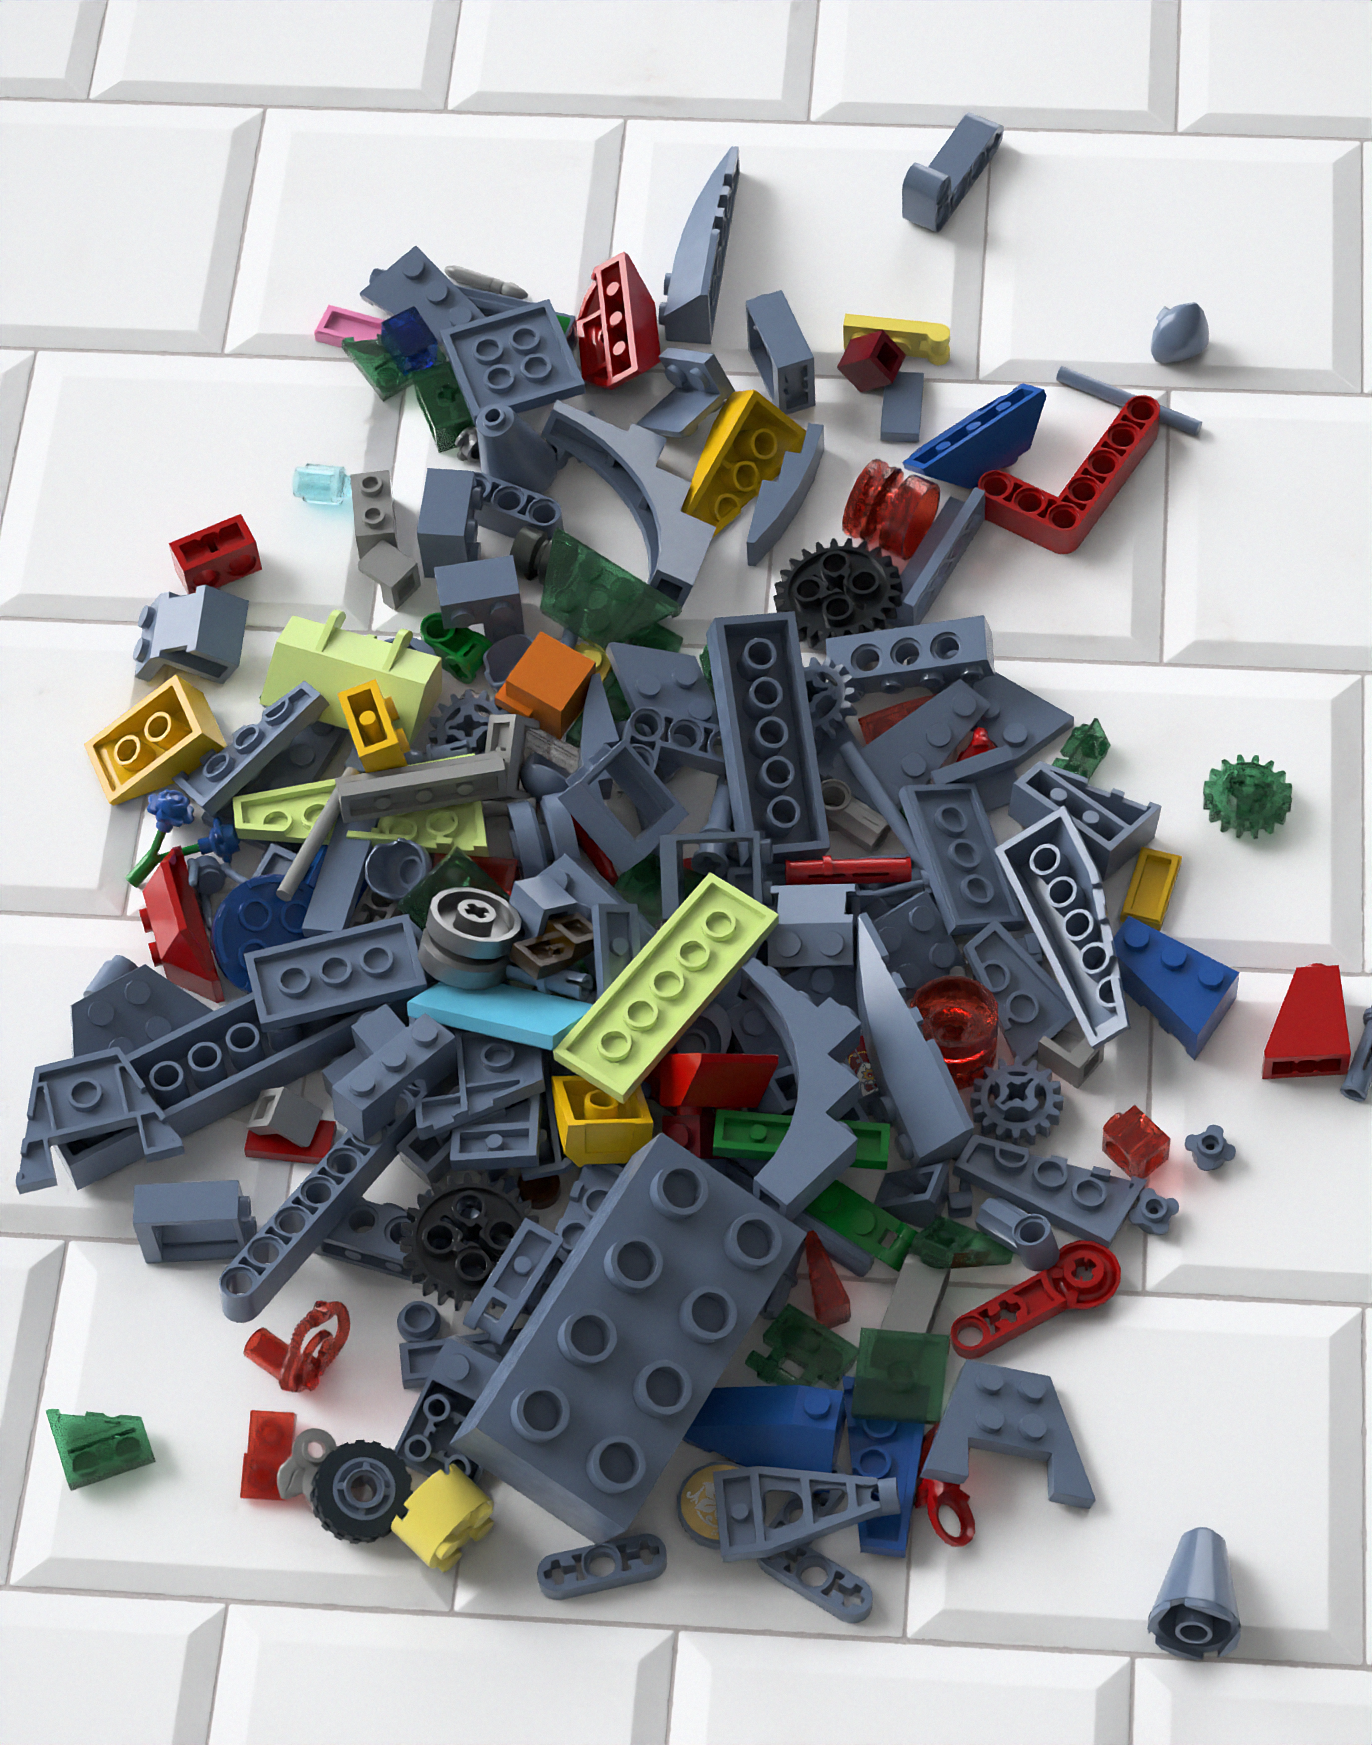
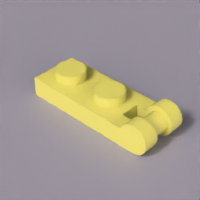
M845 313L843 323L844 350H846L851 339L884 330L906 356L928 358L929 362L934 365L946 364L950 359V346L948 345L950 342V329L945 324Z

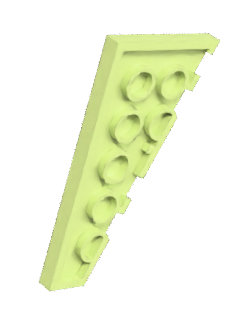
M472 753V754L461 755V756H456V757H450V758H445V759H439V760H434V761H428V762H423V763H417V764H412V765H418V764H424V763H430V762H436V761H442V760H448V759H454V758L472 756V755H475V754ZM335 779L232 797L235 829L238 838L304 843L336 787ZM482 801L380 817L377 828H372L371 832L348 830L346 835L348 839L371 840L373 848L379 843L386 844L396 841L398 838H405L406 840H412L423 845L429 853L490 857ZM336 821L322 845H329Z

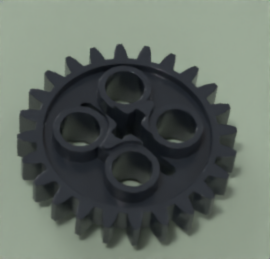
M832 538L829 548H824L820 542H816V552L814 553L802 549L803 560L799 561L790 558L791 570H781L782 581L775 582L774 585L777 595L773 596L776 612L795 611L799 642L807 638L809 648L811 649L819 642H823L825 652L826 638L873 632L876 628L880 630L889 629L886 619H897L896 607H901L903 604L901 594L904 592L899 569L897 566H893L891 556L883 557L881 547L879 546L869 551L868 543L865 540L858 547H854L852 538H848L844 546H838L837 540Z
M465 1172L463 1184L457 1185L454 1178L449 1175L447 1176L446 1189L443 1190L433 1182L431 1184V1198L420 1193L417 1195V1204L420 1209L408 1207L407 1219L412 1223L401 1224V1235L406 1238L400 1240V1252L407 1253L403 1257L404 1269L415 1268L410 1273L411 1283L415 1284L425 1280L422 1286V1295L424 1297L436 1290L438 1292L437 1305L442 1306L448 1298L454 1299V1308L458 1312L464 1301H470V1305L473 1304L495 1268L490 1259L499 1262L508 1245L498 1246L492 1242V1239L497 1235H507L513 1239L525 1218L539 1225V1216H528L532 1207L530 1200L517 1204L520 1198V1190L518 1188L506 1194L504 1192V1179L501 1178L492 1187L488 1186L487 1174L484 1173L479 1183H473L469 1172ZM465 1208H474L480 1212V1215L476 1218L466 1219L460 1216L459 1212ZM447 1218L453 1223V1226L441 1220ZM443 1238L448 1240L451 1245L446 1249L439 1250L431 1247L430 1242L434 1239ZM463 1238L470 1243L467 1245L463 1244ZM475 1239L479 1240V1246L473 1242ZM475 1265L481 1267L484 1272L479 1276L470 1277L465 1275L462 1270L467 1266ZM492 1302L489 1307L493 1310L496 1304Z

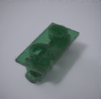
M1094 718L1090 725L1083 723L1080 727L1073 728L1071 735L1060 751L1062 757L1069 759L1055 758L1052 766L1088 778L1089 783L1091 776L1100 762L1106 757L1111 746L1098 718Z

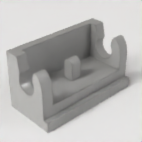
M517 714L490 715L485 753L498 751L499 758H503L507 796L494 799L531 798L530 793L519 791L520 771L523 765L526 731H530V728L540 730V721Z

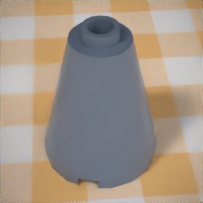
M497 403L485 407L479 413L476 420L481 473L542 495L552 485L557 475L558 466L552 446L509 406Z
M1207 1527L1194 1528L1181 1536L1148 1618L1147 1629L1149 1634L1152 1631L1155 1635V1644L1160 1649L1174 1656L1191 1660H1203L1204 1653L1218 1651L1217 1658L1222 1657L1237 1647L1241 1637V1624L1226 1542L1220 1534Z

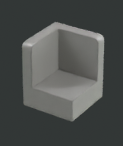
M383 539L357 563L359 571L380 584L383 603L394 611L421 586L418 563Z
M1062 1030L1053 1040L1046 1036L1041 1038L1038 1042L1037 1061L1047 1069L1050 1068L1053 1073L1078 1089L1104 1060L1105 1044L1094 1050L1090 1046L1087 1037L1081 1041L1068 1031Z
M285 1087L265 1089L260 1092L246 1128L259 1136L279 1134L300 1147H308L323 1110Z

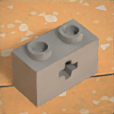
M389 470L350 474L355 537L359 559L361 560L382 539L399 550L395 503Z

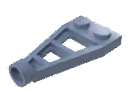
M764 1466L713 1472L720 1552L723 1563L770 1557L874 1517L901 1514L896 1477L878 1479L874 1477ZM818 1490H841L847 1494L848 1507L841 1513L817 1517L814 1515L812 1495ZM771 1491L794 1493L802 1499L803 1513L794 1523L776 1529L770 1528L765 1524L763 1497ZM872 1493H879L880 1501L873 1502L871 1499Z

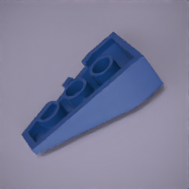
M804 1385L714 1387L682 1441L708 1453L716 1452L745 1467L764 1466L835 1474V1463L838 1460L846 1421L844 1391ZM818 1490L813 1494L830 1493V1490Z

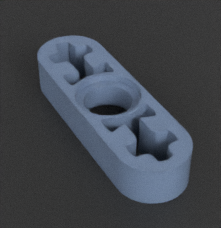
M640 1534L550 1554L542 1559L537 1568L539 1588L546 1597L553 1600H563L653 1580L661 1576L667 1567L666 1547L659 1537L653 1534ZM649 1549L651 1555H654L652 1564L644 1565L643 1560L639 1559L641 1558V1550ZM621 1553H626L629 1570L623 1571ZM599 1557H608L614 1561L615 1569L608 1576H596L589 1570L592 1561ZM576 1563H581L585 1580L579 1581ZM561 1569L562 1574L565 1575L564 1583L555 1585V1581L551 1578L552 1570Z

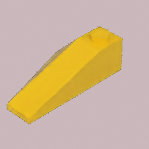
M755 389L733 392L725 401L712 424L680 511L715 526L716 529L712 537L714 538L741 513V509L749 501L759 495L762 480L773 481L780 474L785 451L800 453L806 430Z

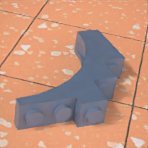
M556 400L541 433V437L569 451L590 466L613 487L630 509L637 522L648 553L649 576L644 597L681 612L695 583L716 527L680 511L691 482L656 467L667 438L634 423H631L627 432Z
M753 957L742 967L740 991L764 1013L780 1036L792 1064L797 1101L789 1130L779 1148L754 1178L752 1195L789 1221H792L855 1162L858 1138L855 1137L854 1132L847 1124L838 1120L858 1100L860 1080L848 1065L841 1062L859 1046L862 1022L852 1009L847 1006H840L830 997L817 1007L809 995L802 991H796L783 981L782 976L777 970L770 966H764Z

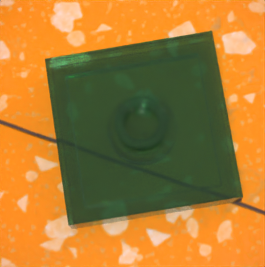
M861 1327L851 1407L852 1418L939 1426L943 1413L951 1341L950 1335Z

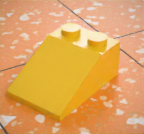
M175 674L92 737L84 746L109 804L115 806L174 784L175 782L172 780L174 776L181 771L189 775L202 765L199 760L200 757L212 748L216 753H219L227 747V744L204 693Z

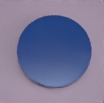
M267 874L257 876L235 887L220 903L211 929L213 954L224 976L244 993L249 994L253 992L244 957L245 953L308 938L304 937L302 926L314 890L304 881H301L290 901H283L277 897L276 891L285 875Z

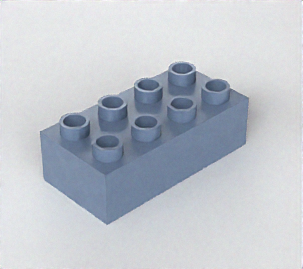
M661 1132L631 1156L449 1445L594 1544L603 1543L627 1531L807 1233Z

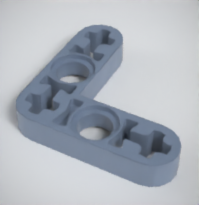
M835 1463V1474L846 1475L844 1469L838 1463ZM830 1490V1493L822 1492L820 1504L814 1499L817 1494H813L814 1515L817 1517L832 1515L844 1499L846 1493L841 1490ZM792 1493L768 1527L776 1529L791 1524L789 1520L790 1515L795 1510L803 1509L802 1499ZM814 1540L785 1551V1557L796 1564L792 1574L789 1573L791 1571L790 1562L782 1557L777 1556L773 1561L769 1560V1557L757 1558L760 1569L767 1575L841 1621L859 1623L864 1621L872 1611L873 1597L869 1584L811 1548L810 1545ZM811 1567H819L826 1572L828 1577L822 1585L811 1587L803 1582L801 1578L803 1572ZM836 1579L840 1580L838 1582L839 1591L846 1596L852 1597L855 1592L860 1594L861 1606L853 1603L849 1608L845 1607L844 1596L833 1589Z

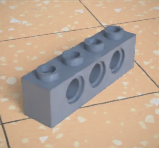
M984 615L826 638L827 657L831 658L836 666L842 663L858 684L855 690L860 695V698H863L865 694L878 692L898 694L904 691L905 688L919 686L928 689L938 688L944 683L954 682L958 679L966 683L981 681L984 677L995 676L992 631ZM952 650L958 651L953 658L942 659L947 652ZM918 656V659L913 664L903 665L907 658ZM879 662L873 670L863 671L869 663ZM828 680V682H831L834 685V687L838 686L837 683Z

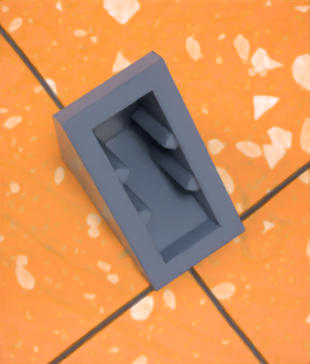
M944 1163L885 1173L874 1204L903 1223L935 1232L947 1202V1193H949V1167Z

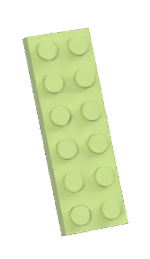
M710 872L553 1050L554 1060L624 1104L779 924V914Z

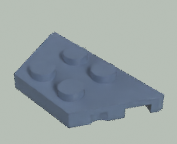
M617 642L608 643L605 651L631 713L637 708L644 706L653 707L719 725L716 703L694 655ZM636 724L640 735L644 737L652 736L648 726ZM681 734L674 735L675 742L678 745L687 748L691 747L690 740L686 736ZM658 759L655 770L662 783L666 784L682 766Z
M143 964L70 1005L72 1058L119 1047L123 1054L127 1055L213 1012V1010L146 964Z

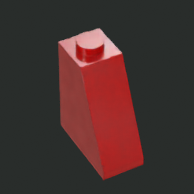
M1313 963L1305 967H1296L1264 1050L1261 1070L1262 1079L1347 1075L1351 1049L1339 965L1326 966L1321 963Z

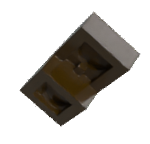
M579 912L549 920L544 935L513 943L509 958L536 981L551 976L575 964L594 951L593 924Z

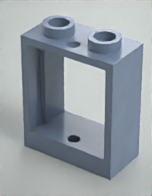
M779 290L769 294H762L756 298L746 300L748 350L773 404L786 415L816 406L814 356L783 291Z
M623 739L613 748H610L606 743L588 758L592 766L587 769L585 765H582L565 780L570 787L558 797V800L622 874L643 860L660 844L659 835L670 834L689 815L626 739ZM604 770L607 771L650 822L635 839L589 786Z
M765 830L659 835L663 919H669L685 901L683 844L752 842L754 899L766 907L774 906L775 897L770 893L774 882L767 881L766 864L773 863L772 839H765Z
M239 1180L134 1185L133 1226L146 1263L235 1259L257 1234L256 1217L251 1216L250 1196H243Z

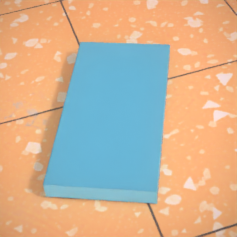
M440 981L407 1002L408 1016L418 1019L426 1013L441 1025L553 1051L593 1004L502 983L486 990H466Z

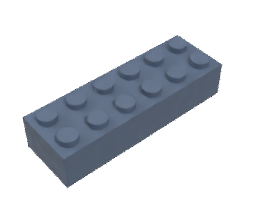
M795 611L714 618L706 632L735 832L765 830V839H772V864H784L785 860H822V856H825L831 847ZM737 842L740 867L752 866V842Z

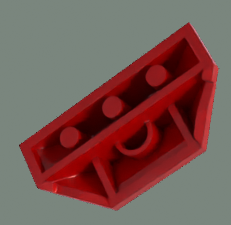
M625 251L593 269L590 278L593 282L585 294L576 321L583 381L587 384L609 390L621 386L661 362L658 357L661 355L655 301L629 254Z
M181 845L176 846L161 861L142 891L147 908L139 909L145 934L154 932L156 941L148 943L154 967L163 965L166 978L172 983L215 1003L224 1002L223 991L193 887L189 885V872Z

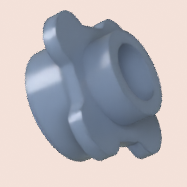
M1209 1125L1206 1131L1198 1135L1190 1134L1185 1139V1149L1192 1152L1193 1161L1200 1170L1210 1171L1218 1169L1225 1161H1231L1235 1157L1236 1149L1232 1144L1227 1143L1223 1136L1224 1130L1219 1125ZM1212 1145L1214 1149L1207 1150L1206 1146Z
M1151 1188L1141 1190L1136 1208L1129 1211V1221L1146 1233L1155 1235L1166 1234L1169 1230L1172 1215H1176L1179 1212V1203L1174 1198L1166 1199L1157 1195L1155 1190ZM1151 1209H1156V1210L1158 1211V1213H1157V1214H1151V1213H1150V1210H1151Z

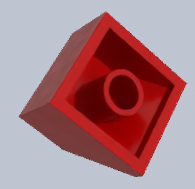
M666 1054L661 1060L660 1106L676 1107V1115H702V1107H715V1116L716 1109L741 1111V1108H757L778 1066L779 1055Z

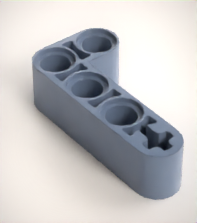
M966 113L928 167L915 162L908 169L902 184V217L932 231H941L997 152L1004 135V126L973 113Z
M644 706L637 708L631 714L622 730L620 742L626 739L653 772L659 759L718 776L726 773L724 758L718 756L713 749L714 745H722L719 725ZM644 724L648 726L652 736L644 737L640 735L634 725ZM681 734L686 736L690 740L691 747L687 748L678 745L675 742L674 735Z

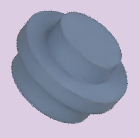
M410 1302L398 1315V1331L402 1338L408 1342L432 1340L437 1336L441 1328L440 1314L433 1305L427 1302Z

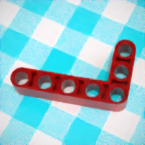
M1137 395L1127 401L1058 497L1003 471L992 470L984 473L978 481V488L986 491L985 520L1054 553L1069 554L1079 548L1156 441L1159 434L1160 405L1157 400L1151 396Z

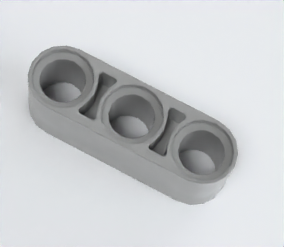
M907 1254L874 1344L870 1361L871 1368L914 1380L948 1286L951 1266Z

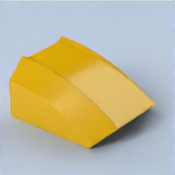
M580 1076L551 1077L556 1120L564 1154L579 1168L585 1164L627 1163L634 1153L652 1140L654 1122L640 1085L622 1104Z

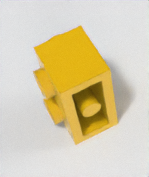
M376 679L337 693L365 772L369 773L408 766L404 753L411 751L403 728L395 730L393 721L400 719L391 696L383 698Z

